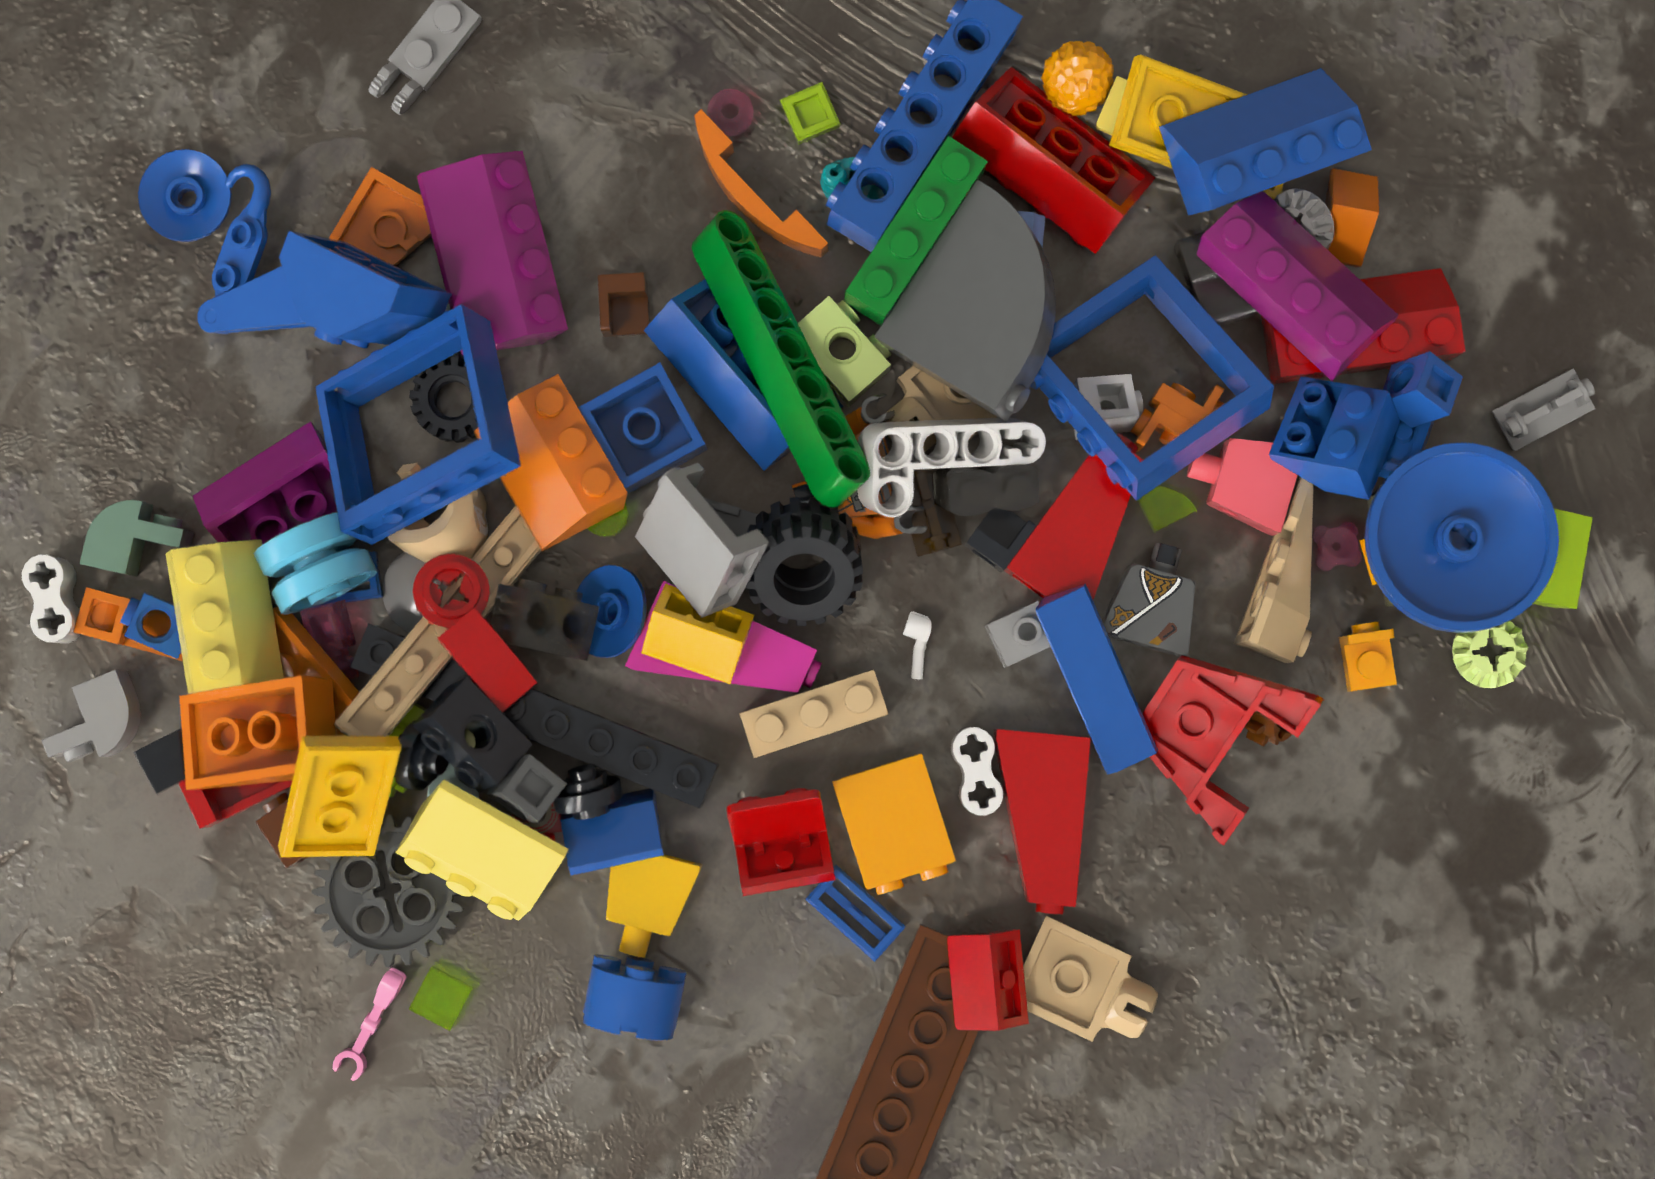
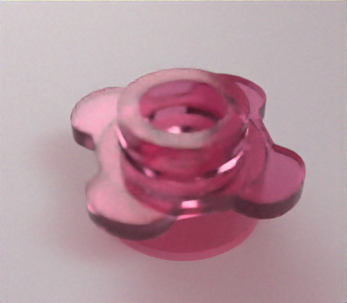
M1344 522L1340 527L1328 529L1322 525L1314 529L1312 540L1317 544L1318 556L1315 562L1319 569L1329 571L1334 566L1344 564L1352 568L1360 563L1362 555L1358 551V540L1356 538L1358 530L1354 524ZM1334 542H1338L1341 545L1339 551L1333 549Z

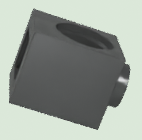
M527 754L523 755L498 785L491 787L487 795L522 823L539 822L567 783L532 755Z

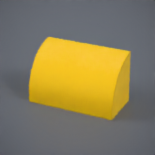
M665 583L653 610L641 653L730 684L741 657L754 614L730 606L702 618L677 587Z

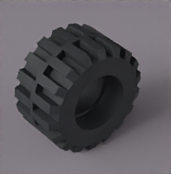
M800 497L789 498L790 504L784 506L778 501L771 504V512L769 514L762 510L756 516V525L750 524L746 532L749 533L758 529L769 542L746 585V589H749V597L754 604L760 603L761 612L767 616L775 613L777 614V621L787 624L789 619L796 620V626H806V621L815 620L816 624L826 622V616L829 614L836 618L844 613L843 604L849 606L853 604L856 600V591L861 590L863 583V566L858 530L856 527H852V519L846 512L839 515L838 507L822 506L814 497H810L809 502H800ZM803 553L814 554L825 559L819 565L808 569H794L781 563L790 556Z

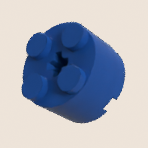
M595 954L583 1009V1023L595 1029L620 1035L622 1030L636 1033V1038L671 1040L677 1026L687 972L682 969L660 966L659 970H654L653 960L637 956H627L625 964H621V959Z

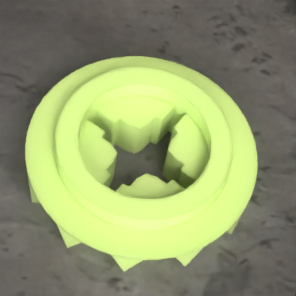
M1507 621L1499 626L1483 631L1457 633L1453 641L1452 655L1457 670L1467 681L1483 688H1497L1513 682L1521 670L1526 667V652L1529 647L1525 643L1522 629L1511 621ZM1489 633L1494 645H1502V648L1508 647V652H1503L1502 655L1495 657V664L1493 665L1490 664L1488 657L1480 656V654L1473 655L1472 650H1480V647L1487 646Z

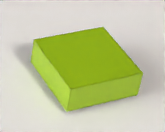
M823 82L780 99V104L798 145L840 127L839 119Z

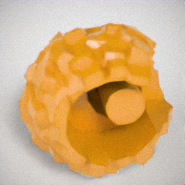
M1069 41L1064 43L1055 52H1052L1051 57L1045 60L1044 72L1041 76L1044 83L1043 89L1046 91L1048 100L1052 101L1054 107L1062 109L1063 112L1068 114L1071 113L1072 116L1086 115L1087 112L1096 111L1097 107L1105 102L1108 92L1114 83L1112 78L1114 67L1112 59L1102 47L1096 46L1095 43L1090 41L1084 43L1081 41Z

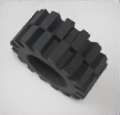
M451 356V359H445L423 371L420 376H415L413 380L415 384L414 390H410L409 395L413 404L410 407L419 425L432 436L446 442L455 441L456 443L465 442L464 439L471 438L473 440L476 438L474 430L478 428L472 394L468 410L457 417L443 415L436 404L439 390L451 382H459L466 385L471 393L465 360L459 356Z

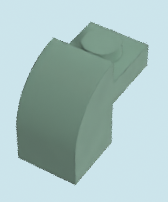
M138 500L120 501L106 507L92 521L86 534L80 564L137 577L145 541L176 548H186L192 546L194 532L180 529L182 520L154 514L153 522H150L154 506L152 504Z

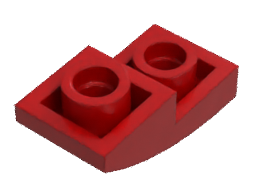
M475 607L437 638L438 642L467 673L470 680L502 713L537 684V681Z

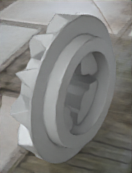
M1296 188L1285 190L1276 196L1274 201L1293 219L1303 214L1301 226L1326 249L1330 247L1334 238V221L1328 207L1318 196L1307 190Z

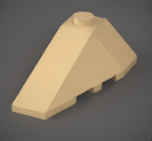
M1298 475L1282 531L1272 538L1234 641L1235 645L1283 663L1294 662L1296 656L1303 657L1312 635V631L1307 630L1306 627L1310 619L1313 484Z

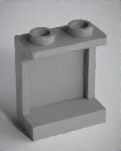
M699 463L684 468H672L660 478L658 482L659 488L651 504L643 513L644 519L635 538L703 618L737 604L769 542L758 529L738 537L735 536L696 490L705 472L704 468Z

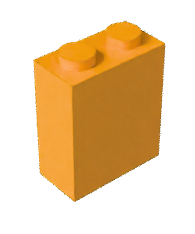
M922 753L832 781L866 890L875 887L877 895L904 887L902 879L920 873L922 881L949 873L947 864L956 862Z

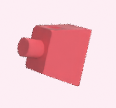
M1229 438L1223 443L1219 457L1205 453L1189 464L1187 477L1211 484L1206 502L1207 505L1265 534L1274 536L1281 533L1297 475L1271 460L1269 452L1273 443Z

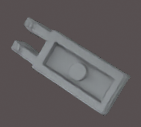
M434 0L388 58L389 63L383 66L377 76L374 77L369 85L368 92L376 98L381 97L382 94L387 92L400 73H403L411 81L406 83L395 96L391 109L398 115L403 114L410 108V105L414 103L423 90L427 92L480 25L482 21L481 16L461 0Z

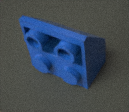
M1301 376L1269 452L1271 460L1325 492L1369 500L1400 423L1390 392Z

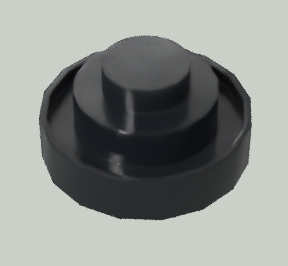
M414 720L398 737L401 750L394 778L401 787L420 791L427 788L439 775H442L446 771L449 762L442 755L432 752L425 746L421 739L422 734L413 726L416 721Z
M594 764L574 767L567 771L569 777L563 780L567 784L553 801L557 813H572L573 818L576 820L601 816L610 811L609 804L622 798L623 791L620 778L617 776H607L606 771L596 770Z

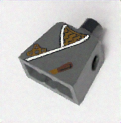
M1155 543L1149 567L1133 563L1127 566L1102 618L1103 625L1110 638L1178 657L1188 655L1195 581L1175 575L1182 549L1167 544Z

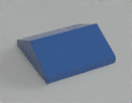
M648 788L625 793L621 799L609 804V812L595 818L576 820L573 818L572 813H562L561 826L564 845L569 849L566 857L570 875L663 856L655 790Z

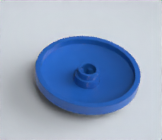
M1474 443L1438 445L1421 451L1404 461L1391 472L1377 490L1371 502L1365 525L1367 560L1376 583L1384 595L1397 609L1412 620L1445 632L1471 633L1487 630L1510 621L1524 612L1534 603L1546 587L1553 573L1558 555L1559 532L1556 514L1552 502L1539 480L1522 463L1510 455L1489 446Z

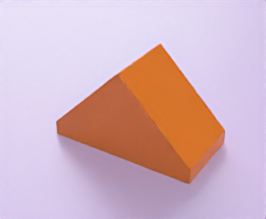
M1333 168L1330 173L1325 204L1334 221V238L1327 250L1343 265L1360 268L1379 215L1378 177Z

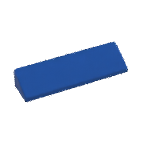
M1084 584L1044 597L1036 607V614L1107 775L1119 772L1156 754L1158 749L1087 585Z

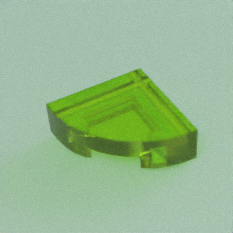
M1157 486L1137 500L1153 532L1197 511L1186 496L1161 486Z

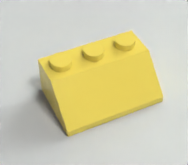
M262 540L214 543L172 549L166 553L188 694L284 678L268 577L263 575L254 556L256 549L262 546Z
M443 779L420 806L395 853L404 857L405 863L410 868L424 874L431 872L446 880L447 887L455 893L466 897L473 895L486 902L488 909L495 915L504 919L515 918L519 921L532 909L569 849Z

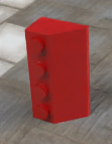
M1012 67L975 101L952 136L954 140L987 160L988 163L985 170L995 176L1003 187L1017 193L1030 203L1038 214L1052 220L1069 233L1070 237L1077 244L1087 247L1095 254L1114 233L1156 178L1121 150L1109 146L1110 142L1078 117L1054 107L1044 91Z
M1441 268L1360 279L1399 316L1339 375L1388 369L1395 363L1429 351L1442 361L1453 360L1466 352L1459 305ZM1261 316L1272 384L1299 381L1301 376L1314 379L1327 377Z

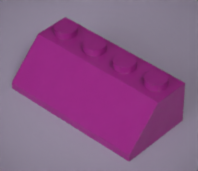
M523 150L481 154L417 175L445 290L452 293L449 299L450 310L462 304L490 320L496 350L543 344L568 330Z
M1264 191L1235 203L1202 235L1196 255L1331 381L1342 373L1399 316Z

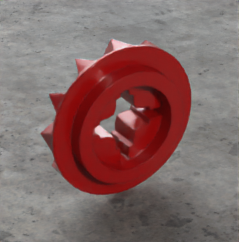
M445 554L429 560L418 571L413 584V598L417 611L426 618L430 625L435 624L447 630L473 607L482 615L489 600L490 587L486 574L476 562L462 555ZM462 577L459 593L464 597V601L452 599L443 608L440 607L443 592L438 588L437 584L450 587Z

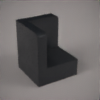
M998 502L993 505L964 546L1002 573L1037 525L1030 520L1028 522L1024 521Z

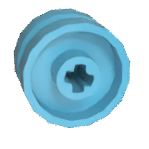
M338 512L319 517L290 529L267 541L254 552L263 575L275 578L286 576L278 581L271 592L281 614L286 615L299 612L333 600L363 584L378 572L368 550L360 548L347 549L353 545L357 538L341 532Z

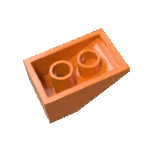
M301 675L179 696L186 790L293 780L302 736H337L334 725L336 721L333 683L331 679Z

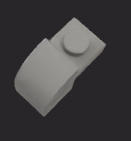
M113 670L71 687L85 723L41 740L48 758L64 756L66 762L75 761L92 754L93 749L91 745L93 744L99 757H112L125 749L133 740L141 717L139 699L128 671Z

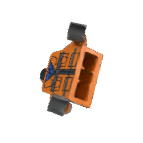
M881 393L866 398L862 407L845 416L857 441L862 430L868 425L888 421L895 416L894 410L883 415L877 410L878 401L885 398L886 394ZM885 437L882 438L878 447L881 457L889 453ZM806 481L792 485L794 496L800 497V502H809V498L814 497ZM890 482L884 484L879 490L878 499L880 504H884L891 497L892 487ZM857 491L842 505L838 506L839 515L846 512L852 519V527L857 528L859 535L871 539H879L902 533L922 534L927 530V526L914 527L912 524L913 514L916 511H924L923 506H910L901 516L894 518L886 517L863 506Z

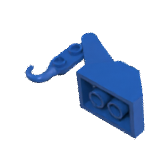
M251 164L237 166L229 173L225 181L227 188H232L240 178L248 177L253 182L254 191L249 204L231 222L212 274L215 297L204 302L198 310V323L204 331L229 334L314 327L316 328L314 335L326 342L341 345L344 340L352 345L368 348L370 343L390 345L404 337L409 331L422 327L445 312L452 293L344 241L293 231L288 232L279 256L282 266L253 279L268 238L266 223L267 209L271 198L270 182L263 170Z

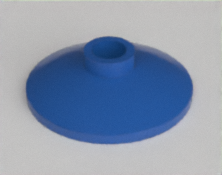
M181 149L163 154L149 165L141 178L138 190V202L141 213L153 230L170 240L191 242L205 238L221 226L230 210L232 192L231 188L225 186L227 175L214 159L199 151ZM187 192H195V203L189 207L183 206V195Z
M606 565L593 570L579 585L572 602L571 625L577 642L589 654L601 658L616 657L626 652L638 639L645 623L647 603L643 586L636 575L624 567Z

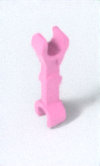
M391 968L384 974L373 1001L375 1005L372 1011L365 1017L360 1028L362 1030L353 1048L345 1049L335 1057L333 1061V1070L335 1072L340 1069L343 1059L346 1057L353 1058L357 1063V1070L351 1077L352 1081L358 1079L365 1072L367 1060L363 1050L371 1035L376 1032L382 1020L380 1017L384 1009L386 1010L400 992L407 978L404 972Z

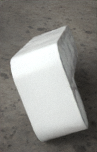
M1000 418L873 423L865 427L858 438V443L870 468V477L857 490L858 497L862 505L871 511L886 517L894 518L901 516L912 504L913 469L1030 464L1038 460L1043 454L1046 445L1045 435L1041 428L1034 423L1016 418H1009L1007 422ZM978 432L980 437L979 446L973 453H970L968 451V440L972 434ZM934 433L936 446L933 452L925 455L923 449L924 441L930 434ZM890 435L892 448L886 456L881 457L878 451L879 443L882 438ZM1001 438H1021V442L1014 443L1013 447L1002 444ZM890 482L892 487L891 497L884 504H880L878 499L879 490L884 484Z

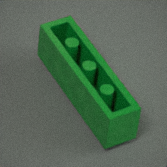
M948 136L845 291L844 302L882 326L976 180H980L983 176L988 161Z

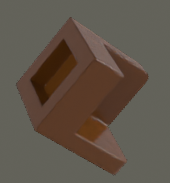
M645 273L598 275L600 329L603 336L647 335L643 331L650 324L648 285Z

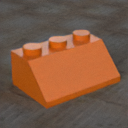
M559 374L517 394L508 402L521 466L499 478L541 551L624 509L628 492ZM479 428L474 430V434L478 440L480 439Z

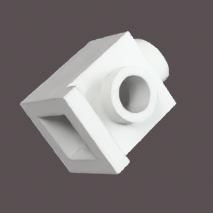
M1131 374L1076 379L1074 386L1115 433L1131 431L1143 412L1142 395L1139 390L1134 391ZM1102 407H1105V408H1108L1109 410H1101V408H1102ZM1074 429L1075 438H1076V440H1078V438H1077V433H1078V432Z

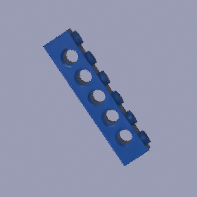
M957 0L946 19V22L951 24L944 37L936 34L922 56L927 61L922 71L918 74L912 70L898 93V95L903 97V100L895 111L889 107L886 109L874 130L879 134L871 148L865 144L861 147L850 166V169L855 171L854 175L847 185L839 182L828 198L825 205L831 209L827 222L828 226L872 252L947 137L953 133L1015 37L1023 18L1022 15L998 0ZM961 39H971L977 43L979 49L974 51L966 50L958 41ZM947 75L954 80L956 85L949 88L940 86L934 77ZM916 111L925 112L930 116L932 122L926 125L918 124L911 118L910 114ZM891 148H899L907 154L909 159L903 162L893 161L887 156L886 151ZM866 185H875L883 191L885 196L876 200L870 199L863 194L861 188Z

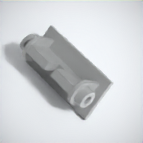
M1573 368L1493 410L1492 413L1513 452L1596 409L1590 399V396L1595 394V389L1588 378L1580 380Z

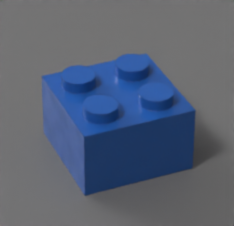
M660 362L578 407L628 494L662 476L670 469L678 467L708 450Z

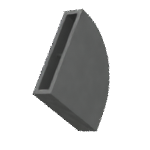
M976 180L874 336L893 354L1005 422L1008 421L1012 413L1019 412L1028 400L1030 394L1029 387L1039 372L1048 352L1056 316L1054 279L1048 259L1035 234L1016 209L998 192L983 182Z

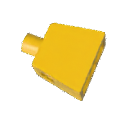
M664 854L663 856L610 867L606 920L625 925L618 951L646 958L652 932L664 936L672 934L699 876L702 864Z

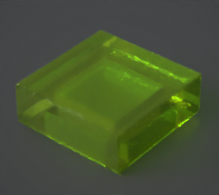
M432 966L409 1010L451 1031L473 987Z

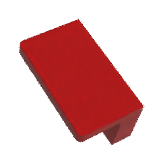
M1020 929L948 936L947 946L956 1029L999 1031L1029 1024Z

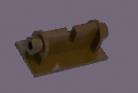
M941 468L913 469V500L911 506H923L925 510L916 511L913 514L912 524L914 527L927 526L926 532L911 534L917 557L962 545Z

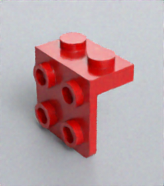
M795 788L785 792L783 795L773 797H745L737 803L727 806V816L735 844L743 896L836 880L820 791Z

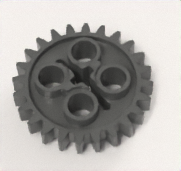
M387 815L384 828H381L374 856L324 857L331 864L329 870L321 869L314 872L319 878L326 880L324 887L312 890V894L325 898V903L315 908L314 913L329 915L330 917L321 927L322 932L326 933L337 930L339 934L334 939L332 945L339 948L350 942L351 946L348 957L351 959H355L363 950L366 951V965L369 966L374 965L379 955H383L386 968L393 967L396 955L401 956L405 965H412V951L417 950L425 958L430 957L427 943L432 940L444 946L446 943L439 931L442 927L456 930L457 926L448 918L450 912L461 913L465 909L453 902L454 896L459 894L449 889L446 885L447 881L431 872L429 874L420 873L416 870L409 875H401L397 872L395 860L398 854L395 852L413 821L411 817H406L401 828H397L394 816ZM379 851H383L385 854L389 880L395 885H401V891L394 894L395 903L403 923V930L401 932L395 930L389 900L379 897L378 892L385 889V881L376 858V854ZM366 862L373 870L372 880L362 888H355L350 882V871L356 864ZM416 895H425L430 901V912L424 919L414 921L407 914L406 906L408 901ZM378 907L384 914V925L378 932L368 934L361 925L362 915L366 910Z

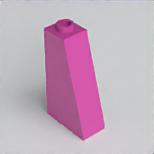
M663 581L625 666L635 671L725 683L641 653L653 610L665 583L676 587ZM752 621L730 684L799 693L802 685L809 688L812 687L822 663L814 659L817 649Z

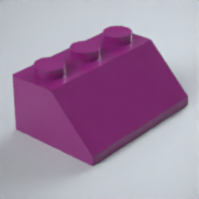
M311 421L192 496L204 527L218 543L262 540L263 545L276 536L301 524L337 512L325 439Z

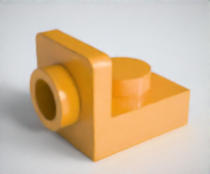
M1379 621L1351 625L1352 635L1339 637L1347 691L1397 685L1390 639L1395 638L1394 629L1380 630Z

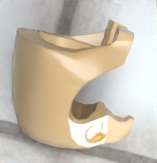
M417 463L405 464L401 466L397 474L401 477L402 481L422 469ZM478 488L448 504L442 515L431 525L422 518L388 536V539L401 550L424 563L445 554H457L471 559L488 537L485 496Z

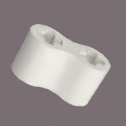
M37 555L30 558L23 567L22 581L34 600V609L30 617V626L33 633L39 639L52 643H70L77 640L82 634L73 632L80 610L73 599V589L76 584L74 567L69 561L51 555ZM50 569L56 570V577L50 579L49 584L43 583L42 576L49 574ZM58 615H64L65 623L58 625V629H52L51 621L58 619Z
M967 727L955 734L951 742L953 759L959 764L962 771L959 799L967 811L976 815H988L994 813L1000 807L1003 800L1002 787L991 770V760L995 753V744L987 731L978 727ZM971 734L974 735L976 741L984 742L985 750L978 752V760L971 761L969 755L961 754L960 746L967 744V736ZM982 781L984 787L992 788L993 796L986 798V806L979 807L977 801L969 800L968 792L975 790V782Z

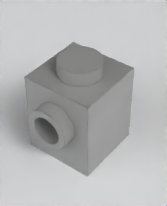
M1039 601L984 626L1004 668L1051 647L1036 614V607Z

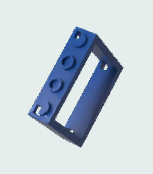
M1156 255L1054 323L1048 352L1039 372L1030 385L1035 390L1040 388L1049 398V406L1058 420L1062 423L1068 421L1078 432L1077 438L1083 449L1092 457L1097 454L1107 466L1106 472L1113 484L1119 483L1123 489L1126 488L1136 501L1271 407L1274 390L1273 384ZM1143 295H1146L1236 397L1140 462L1052 361L1051 357Z
M462 304L450 311L446 310L436 319L420 328L409 331L399 340L383 349L372 352L367 358L347 369L338 371L337 375L315 386L341 532L370 545L521 466L491 322ZM463 350L480 439L374 495L358 407Z

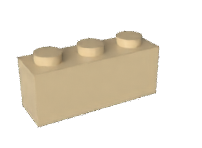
M874 670L740 713L754 758L888 715Z

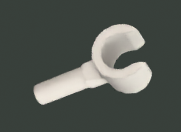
M913 611L909 614L903 635L916 639L913 648L911 678L923 679L924 655L932 623L928 616Z

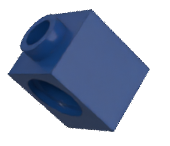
M1429 351L1391 365L1383 390L1390 392L1399 419L1412 428L1450 415L1463 376Z
M144 592L141 600L131 597L120 623L128 626L124 636L178 659L181 646L174 604L148 592ZM152 610L165 612L171 620V627L168 632L161 636L148 634L143 627V617L146 613Z

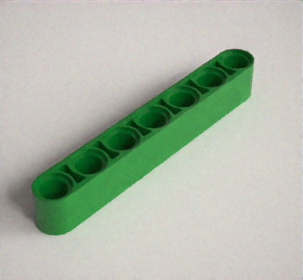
M720 211L692 242L693 255L812 494L823 505L838 507L870 477L868 461L748 224L742 217L732 211Z

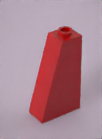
M1116 433L1140 462L1143 461L1141 457L1135 454L1139 448L1125 436ZM1089 454L1004 570L1042 599L1086 584L1094 600L1131 496L1127 489H1123L1119 483L1113 484L1106 472L1107 466L1097 454L1094 457Z
M994 729L993 740L1025 900L1029 903H1036V912L1063 914L1064 906L1076 907L1091 738Z

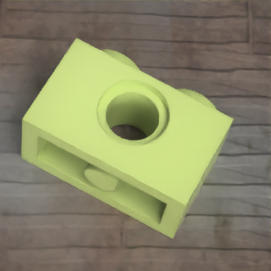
M828 296L799 321L798 325L829 386L850 407L890 371L891 364L886 359L891 353L874 337V334L867 338L856 326L860 318L844 300L836 304ZM847 338L851 340L856 348L854 355L846 360H839L833 357L829 351V346L835 339Z

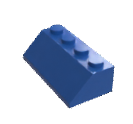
M1322 68L1159 126L1188 216L1216 209L1372 150L1358 105Z
M706 279L673 297L643 331L745 448L747 453L765 471L788 455L791 450ZM836 398V400H837V402H838L840 408L842 409L844 406H843V405L840 403V401Z

